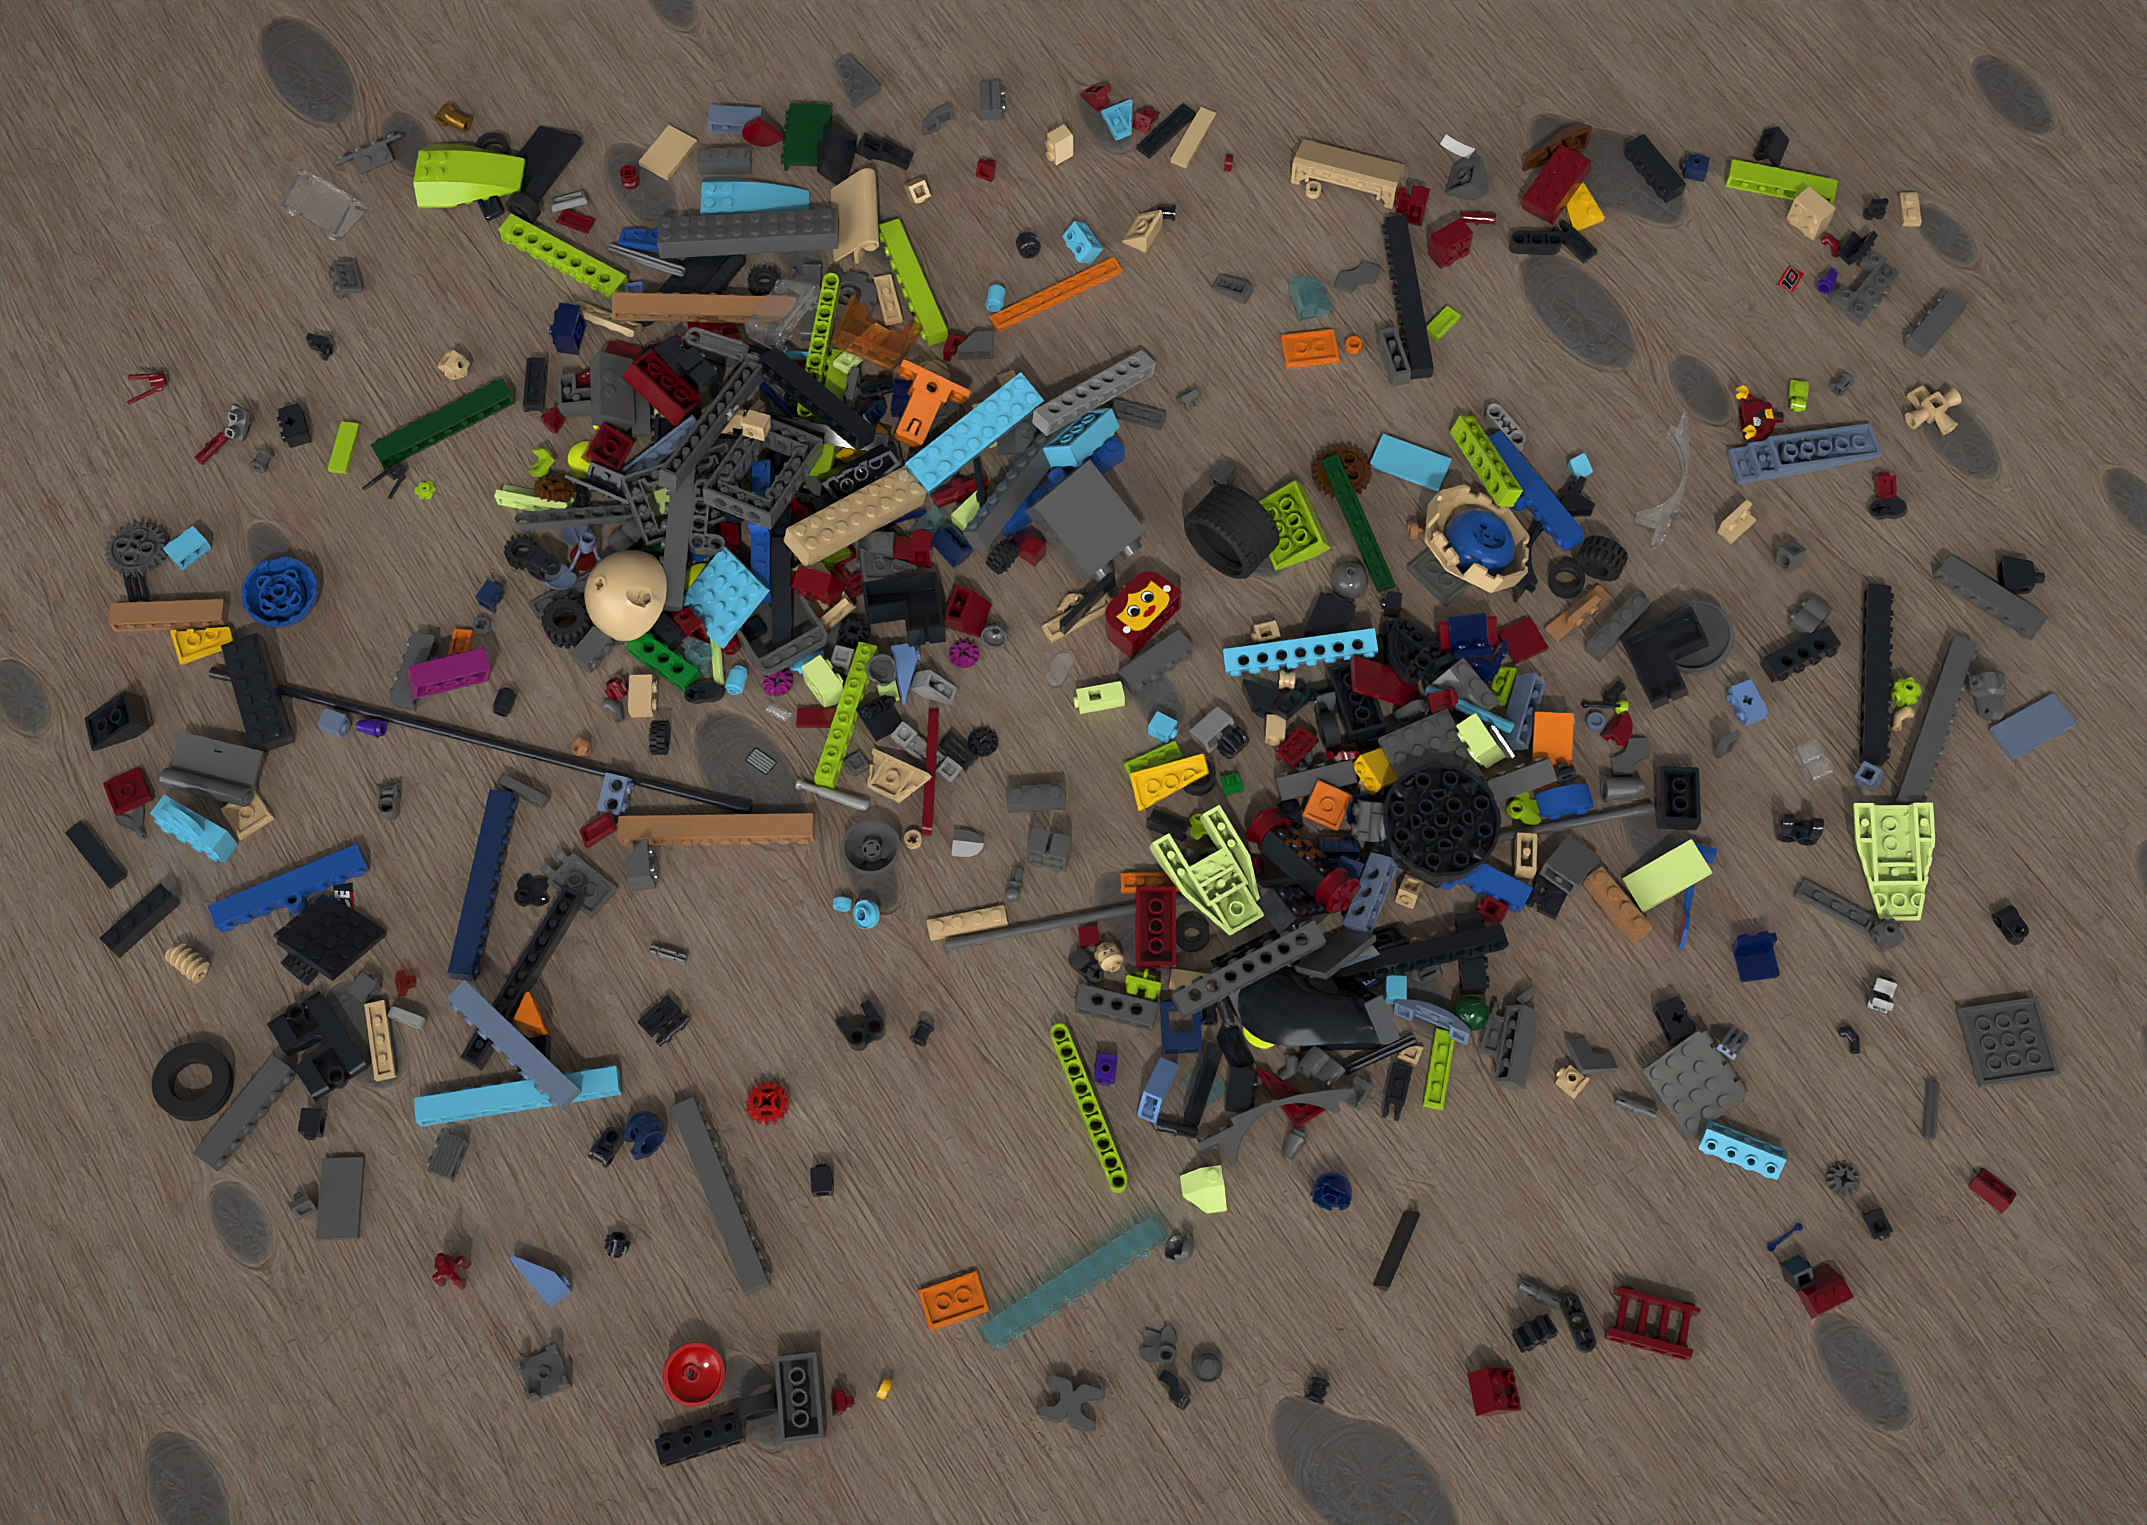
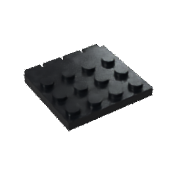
M323 894L313 904H310L299 915L290 920L286 927L283 926L274 933L273 937L277 940V945L334 981L386 937V930L332 895L327 897Z

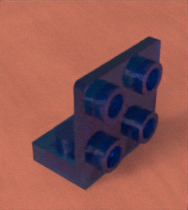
M1484 612L1448 617L1450 653L1455 659L1493 654V647L1488 643L1487 619Z
M1504 640L1495 654L1492 663H1489L1485 658L1477 656L1470 666L1485 684L1488 681L1492 682L1495 675H1497L1501 662L1509 650L1506 648L1508 641Z

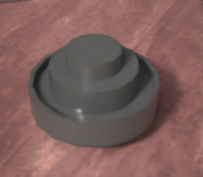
M1209 1351L1202 1352L1194 1358L1192 1373L1199 1382L1205 1384L1213 1383L1222 1374V1361L1215 1353Z

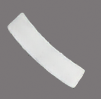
M1447 134L1440 143V145L1451 152L1468 159L1475 150L1456 141Z

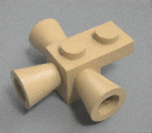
M1922 385L1908 393L1907 398L1917 409L1905 414V420L1909 427L1916 429L1925 420L1928 424L1936 421L1942 435L1950 433L1957 427L1958 423L1945 413L1949 407L1961 403V396L1956 389L1950 388L1943 395L1939 391L1931 395Z

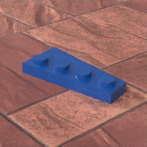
M655 227L653 230H646V228L622 229L618 244L626 248L659 252L657 246L658 227Z

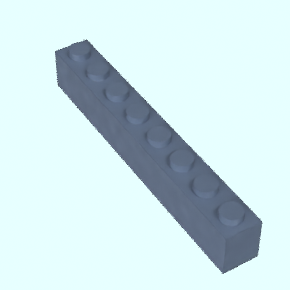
M465 980L447 996L451 1002L449 1006L456 1013L461 1011L465 1015L463 1020L470 1026L474 1024L479 1028L477 1033L484 1040L489 1038L493 1042L491 1046L499 1054L504 1052L507 1055L505 1060L513 1068L517 1065L521 1069L519 1073L527 1081L532 1079L536 1083L533 1087L542 1095L546 1093L550 1097L548 1101L556 1109L560 1106L564 1110L581 1093L563 1073Z

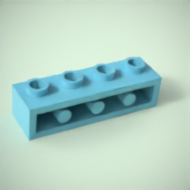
M1708 1120L1699 1141L1698 1149L1702 1150L1705 1154L1718 1156L1728 1163L1733 1162L1746 1170L1761 1173L1766 1178L1777 1180L1787 1160V1150L1711 1120Z

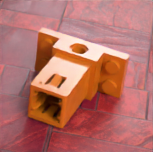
M904 359L896 372L900 374L901 378L913 381L907 394H910L909 400L892 437L918 449L926 438L938 408L940 409L946 403L947 398L949 397V400L956 404H959V402L963 403L971 391ZM927 387L931 388L933 392H929Z

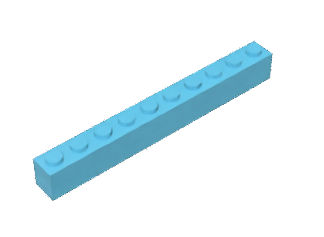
M603 1065L600 1069L584 1068L581 1072H562L581 1092L572 1102L622 1095L620 1072L616 1066ZM525 1078L518 1082L503 1081L499 1085L483 1084L480 1088L474 1089L472 1087L461 1088V1091L455 1092L445 1090L436 1095L426 1093L414 1098L415 1118L420 1127L553 1105L548 1101L550 1097L546 1093L542 1095L533 1087L536 1083L532 1079L527 1081Z

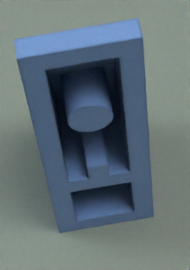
M908 643L891 646V657L895 661L897 670L896 680L902 705H905L917 668V660H920L919 650L915 649L914 646L909 647Z
M515 1256L510 1257V1260L551 1308L571 1292L567 1287L570 1283L563 1275L559 1277L551 1270Z

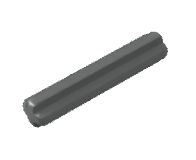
M1929 1081L1927 1083L1923 1133L1924 1139L1934 1140L1936 1138L1940 1089L1938 1081Z

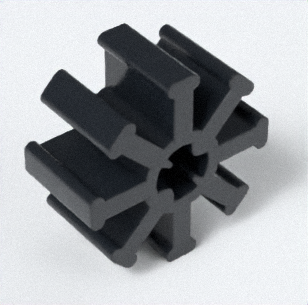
M1546 1313L1543 1316H1536L1531 1322L1526 1321L1522 1323V1326L1515 1328L1511 1335L1521 1353H1524L1527 1350L1528 1352L1534 1350L1540 1344L1543 1346L1548 1343L1547 1340L1555 1338L1559 1332L1549 1314Z

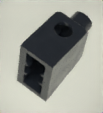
M2002 556L1997 564L1999 585L2014 595L2028 594L2035 587V583L2043 584L2045 581V573L2035 572L2032 561Z

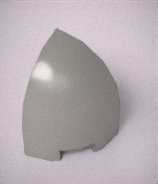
M954 829L951 856L971 857L982 850L984 840L979 834L968 830Z

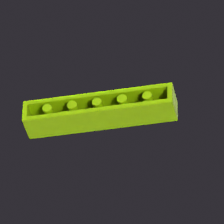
M1732 159L1725 187L1794 200L1809 186L1832 204L1835 199L1838 180Z

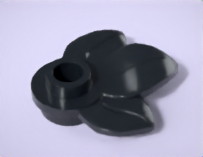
M530 874L523 875L517 882V890L514 893L515 902L522 907L530 904L540 907L547 904L549 899L544 895L549 886L547 880L543 878L533 880Z

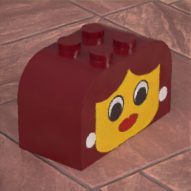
M1146 571L1138 574L1131 582L1125 583L1122 591L1119 594L1116 593L1111 598L1106 608L1105 633L1108 640L1132 659L1180 610L1182 591L1159 573Z

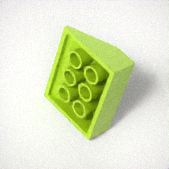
M1295 480L1259 501L1271 515L1279 530V545L1269 555L1275 570L1315 558L1331 549L1305 487Z

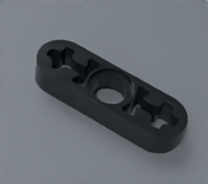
M1566 1293L1562 1296L1559 1303L1576 1348L1582 1353H1589L1595 1348L1596 1339L1579 1297L1574 1293ZM1567 1298H1569L1570 1301L1574 1300L1575 1303L1572 1305V1308L1574 1312L1576 1310H1579V1312L1573 1313L1571 1316H1569L1568 1313H1571L1572 1310L1569 1305H1565ZM1575 1317L1581 1318L1583 1320V1327L1575 1328L1572 1324V1319ZM1585 1329L1587 1330V1332H1585L1583 1335L1586 1340L1591 1341V1343L1588 1345L1589 1348H1587L1585 1345H1581L1583 1337L1581 1334L1577 1336L1576 1333H1581Z

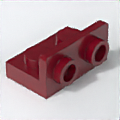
M1300 726L1297 730L1291 731L1284 743L1282 742L1277 746L1275 750L1276 760L1280 761L1282 759L1294 769L1319 742V739L1303 726Z

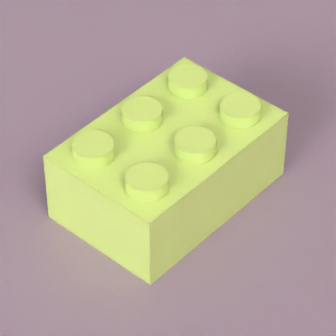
M1476 713L1456 725L1459 730L1457 732L1458 737L1462 742L1466 743L1468 752L1480 766L1484 765L1488 769L1506 757L1488 731L1485 723Z

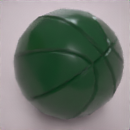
M1477 996L1462 998L1454 1009V1015L1463 1021L1471 1031L1482 1029L1489 1020V1008L1484 1000Z

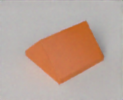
M530 992L525 993L514 1017L515 1022L524 1032L535 1036H550L536 1001Z

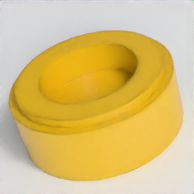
M885 1377L877 1397L881 1399L886 1398L893 1383L892 1379Z

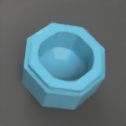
M844 896L835 897L833 899V908L838 911H850L852 909V900Z

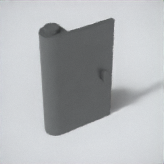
M180 731L171 768H165L161 772L160 785L247 807L253 801V791L264 752Z

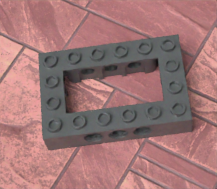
M770 418L771 429L764 441L744 436L742 432L703 487V499L707 505L771 530L823 454V439ZM767 447L791 458L787 463H784V468L779 475H776L774 483L770 488H767L765 498L756 495L755 492H748L737 485L762 449Z
M727 442L708 449L695 466L694 479L715 472L730 451ZM664 463L621 477L623 492L646 549L661 543L662 538H666V531H663V521L660 528H658L655 512H652L649 505V497L646 495L664 489V487L658 485L660 468ZM741 480L737 486L745 490V487ZM712 506L709 507L707 531L715 529L720 522L733 523L727 521L722 516L720 509ZM696 522L694 527L700 529L703 528V524Z

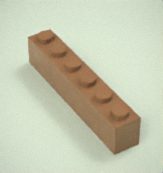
M199 598L193 600L175 599L174 601L156 600L155 602L143 600L137 602L119 601L118 603L110 604L108 624L115 632L227 627L229 607L224 599L212 598L211 600Z

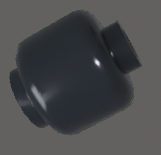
M1023 232L1016 239V247L1023 258L1029 259L1039 254L1041 245L1034 233Z

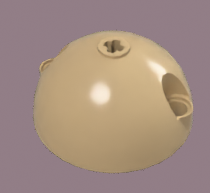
M620 551L605 557L591 571L585 586V606L592 622L604 634L617 641H632L644 635L657 621L664 607L667 593L664 569L657 558L642 551Z

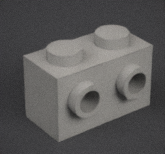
M1217 706L1199 723L1195 724L1189 732L1194 742L1209 754L1217 747L1221 739L1233 728H1236L1233 719Z

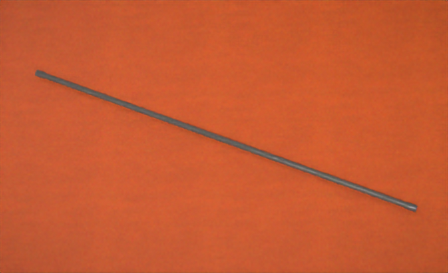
M1653 802L1629 808L1500 832L1497 843L1515 840L1517 832L1541 835L1633 816L1654 814L1655 807ZM1287 874L1256 880L1258 889L1295 882ZM1176 895V905L1191 903L1184 895ZM1135 903L970 936L945 939L947 951L970 945L1135 914Z

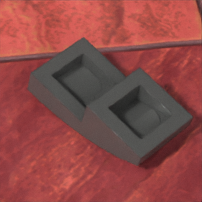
M950 103L938 108L922 122L924 136L939 131L941 123L953 119V108Z

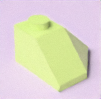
M1221 1165L1199 1168L1180 1176L1182 1195L1189 1202L1191 1201L1206 1214L1227 1211Z

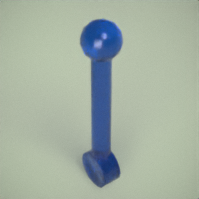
M1801 1223L1795 1224V1228L1774 1243H1769L1767 1250L1770 1252L1774 1251L1776 1246L1796 1231H1801L1803 1225Z

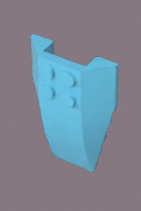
M706 177L702 181L700 214L719 215L809 210L810 192L799 188L742 177Z

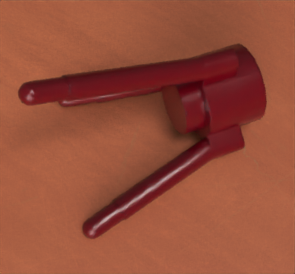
M164 372L128 375L129 380L149 379L151 387L155 386V388L127 401V404L136 402L155 392L163 391L162 386H167Z

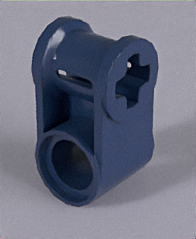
M881 400L864 404L857 413L868 423L872 424L873 427H876L877 423L886 413V406Z

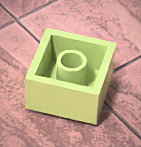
M819 655L803 665L801 669L804 681L824 708H831L839 703L844 688L842 685L843 680L838 673L834 674L831 670L833 667L829 660H824Z

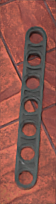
M624 504L518 513L515 516V527L521 531L614 524L625 523L634 517L629 505ZM615 512L622 513L620 516L613 515ZM595 514H602L603 516H602V517H595L594 515H595ZM577 515H582V516H584V518H582V519H577V518H575V517H576ZM558 517H565L566 519H564V520H557L556 518H558ZM540 518L547 519L545 522L538 521ZM520 520H527V521H528L527 523H524V524H523V523H519Z

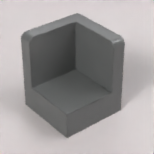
M1355 1076L1349 1088L1354 1090L1355 1095L1343 1102L1360 1111L1372 1092L1373 1085Z

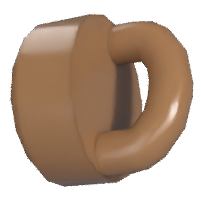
M1417 521L1408 522L1407 535L1410 540H1416L1418 533L1425 532V528L1418 527Z
M578 736L572 745L573 754L578 756H589L591 754L592 747L587 738Z

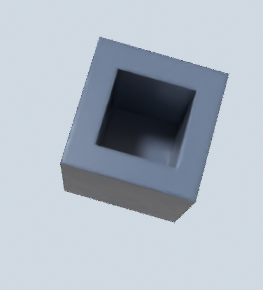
M325 708L317 726L323 733L343 739L345 733H348L351 722L345 714Z
M1864 761L1854 778L1858 785L1875 793L1884 778L1882 769Z

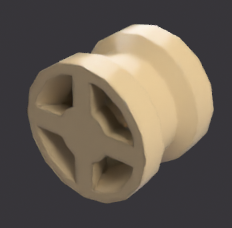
M1280 670L1279 689L1284 687L1290 690L1294 689L1296 671L1287 673L1284 670Z

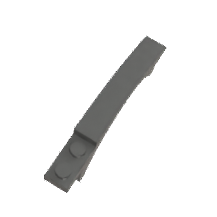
M1338 1089L1306 1093L1260 1105L1230 1118L1233 1124L1232 1127L1226 1125L1218 1130V1134L1214 1136L1208 1134L1200 1138L1201 1142L1198 1143V1147L1201 1153L1220 1144L1232 1166L1237 1162L1239 1146L1246 1131L1264 1113L1286 1104L1305 1103L1322 1107L1336 1114L1340 1112L1338 1103L1354 1096L1355 1092L1353 1089Z

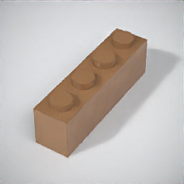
M1602 866L1586 877L1583 886L1633 945L1649 935L1653 926Z

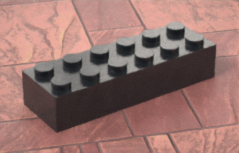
M254 633L221 645L250 748L265 753L295 742L265 639L258 633Z

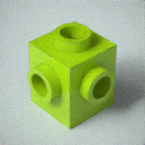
M1909 677L1907 679L1900 678L1895 681L1889 694L1900 709L1904 706L1915 704L1922 692L1919 683L1913 677Z

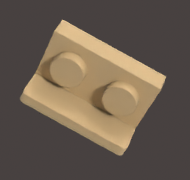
M1748 500L1744 501L1721 523L1717 533L1730 544L1734 543L1756 522V519L1750 515L1752 503Z

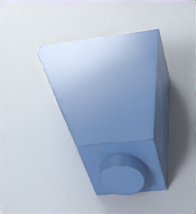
M1160 1057L1143 1091L1137 1117L1156 1124L1175 1080L1179 1067L1178 1064Z

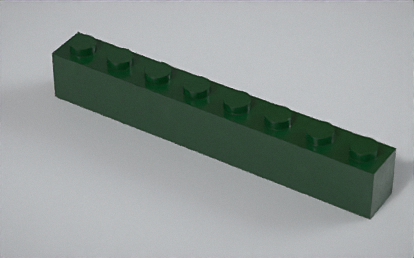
M501 378L492 381L489 385L477 389L465 397L459 398L449 405L443 406L434 413L427 414L416 422H411L408 426L396 430L370 445L385 470L395 461L401 462L515 404L511 392Z

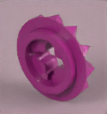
M968 639L966 641L959 640L949 650L950 661L956 667L969 668L978 661L979 649L975 643L970 642ZM959 650H962V651L968 650V651H967L968 656H966V655L961 656V652H960Z
M783 669L774 675H765L763 677V688L772 696H782L788 693L793 685V679L788 670ZM780 676L782 682H778V685L775 687V683L772 680H776Z

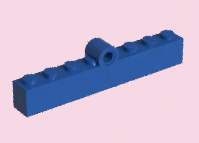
M1500 430L1489 436L1488 438L1523 489L1521 495L1511 508L1516 511L1529 508L1535 520L1542 523L1544 531L1547 534H1551L1556 546L1561 547L1564 552L1583 542V529L1504 433Z
M1113 436L1105 441L1102 446L1096 448L1091 456L1083 460V463L1091 460L1099 472L1104 474L1125 460V448ZM1060 466L1053 469L1047 477L1048 480L1031 491L1002 528L1001 532L1008 539L1033 522L1025 510L1077 467L1068 466L1063 469Z
M758 460L752 464V492L765 498L767 488H770L775 481V470L771 460ZM748 521L751 534V572L770 590L760 604L772 603L771 543L773 528L770 530Z
M1485 863L1470 876L1458 881L1442 883L1440 886L1443 890H1451L1456 884H1464L1470 887V890L1476 894L1482 893L1509 906L1508 910L1512 912H1520L1523 909L1533 889L1531 886Z
M355 844L208 905L214 925L220 932L231 931L235 926L250 923L254 918L269 915L278 908H287L290 913L298 915L307 907L305 899L309 895L324 892L329 887L343 884L352 877H360L369 871V867L363 851L358 844Z

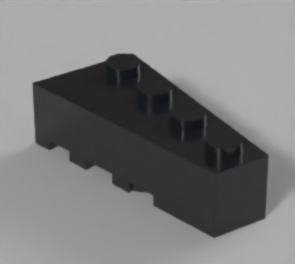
M882 445L815 478L832 500L837 502L888 475L900 463L893 453Z

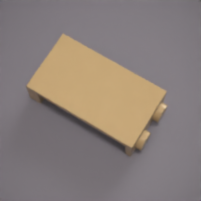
M821 560L808 567L809 569L831 574ZM801 562L797 567L791 569V573L796 574L798 569L805 566ZM844 591L837 605L827 606L816 599L815 602L805 599L826 631H829L856 608Z

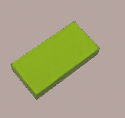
M1447 305L1426 326L1428 335L1438 342L1460 320L1461 315Z

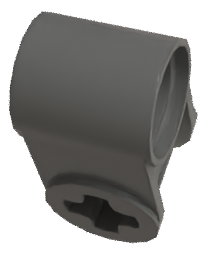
M395 782L392 785L378 784V809L387 821L397 819L400 814L401 798L399 782Z

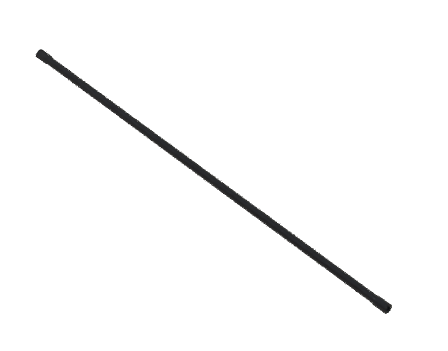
M211 667L209 671L210 678L231 682L228 670ZM278 684L280 693L284 696L374 719H382V721L605 777V773L633 779L632 783L636 786L730 809L741 814H751L753 805L694 791Z

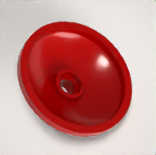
M700 1342L686 1343L676 1348L667 1358L662 1374L663 1385L669 1397L676 1403L686 1407L702 1406L714 1399L721 1390L725 1378V1367L721 1356L711 1346ZM691 1369L692 1375L688 1377L687 1371Z

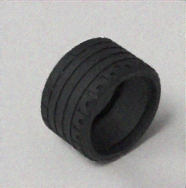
M1229 484L1216 485L1184 519L1185 534L1196 552L1217 571L1235 579L1248 578L1275 550L1280 542L1278 527L1268 511L1250 494Z

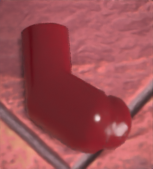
M1829 233L1821 236V243L1831 246L1832 257H1840L1837 253L1840 249L1839 241Z

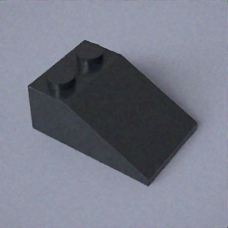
M126 690L84 718L92 751L136 738L150 729L143 696Z

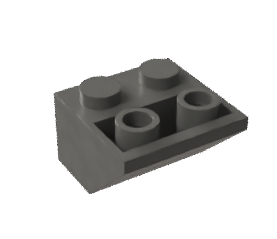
M642 839L625 859L626 879L633 892L656 889V882L659 881L658 871L655 870V863H657L656 852H654L653 845H649L647 839Z

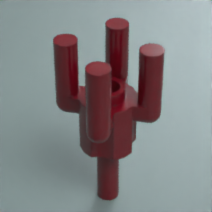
M438 1253L435 1258V1269L438 1271L432 1275V1280L440 1287L445 1286V1279L451 1280L459 1289H464L466 1283L458 1274L461 1266L464 1269H468L471 1263L462 1255L454 1259L449 1255Z

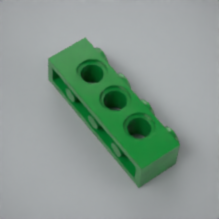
M646 632L639 638L628 642L626 648L632 657L682 692H685L687 687L696 684L700 680L699 668L694 663L686 662L685 658L678 652L673 653L667 644L656 641V638L651 633ZM650 648L654 649L651 652H646ZM665 658L668 659L666 662H661ZM677 669H683L679 673L675 672Z

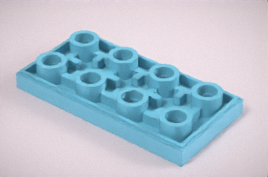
M1383 434L1370 464L1372 468L1438 492L1452 459Z

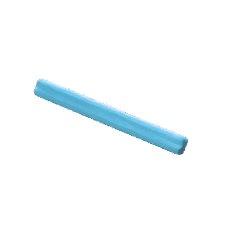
M1429 685L1426 688L1425 695L1427 696L1428 693L1442 690ZM1458 698L1457 707L1454 709L1470 716L1476 713L1483 722L1487 724L1492 722L1496 728L1507 733L1513 730V722Z

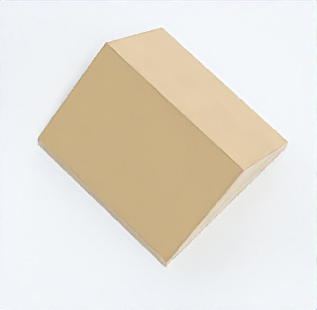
M1157 210L1138 214L1122 242L1147 253L1162 228L1163 212Z

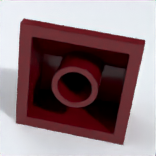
M1829 1264L1813 1270L1815 1284L1799 1292L1796 1291L1811 1319L1823 1315L1854 1298L1844 1278Z

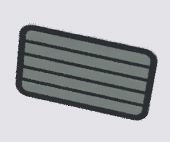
M754 748L745 759L747 763L764 775H767L777 764L774 759L758 748Z

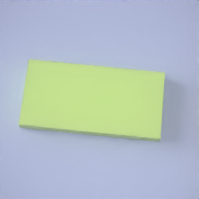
M1690 839L1622 879L1644 913L1711 875L1712 871L1693 840Z

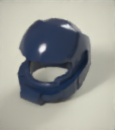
M641 1111L632 1114L624 1125V1140L626 1142H635L631 1149V1154L636 1161L650 1157L658 1150L665 1139L663 1123L651 1111Z

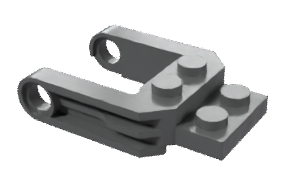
M697 327L690 328L679 340L682 345L683 341L686 340L690 346L701 350L706 356L705 360L731 368L741 365L746 358L757 363L760 360V354L755 352L747 353L749 346L744 341L731 339ZM692 332H696V333L699 334L700 337H697V336H694V335H690V334H691Z

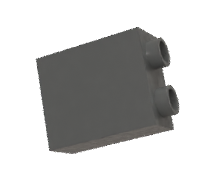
M1091 460L1078 466L1025 510L1026 514L1080 581L1091 576L1096 582L1101 581L1108 573L1115 569L1109 561L1118 553H1120L1123 559H1126L1142 546L1136 538L1146 531Z

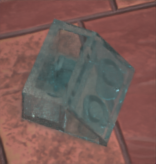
M1308 276L1289 281L1288 293L1299 322L1334 312L1322 281Z

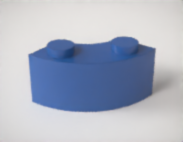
M1566 785L1535 795L1541 817L1550 818V820L1558 819L1566 814L1582 815L1587 813L1588 809L1594 807L1589 785Z

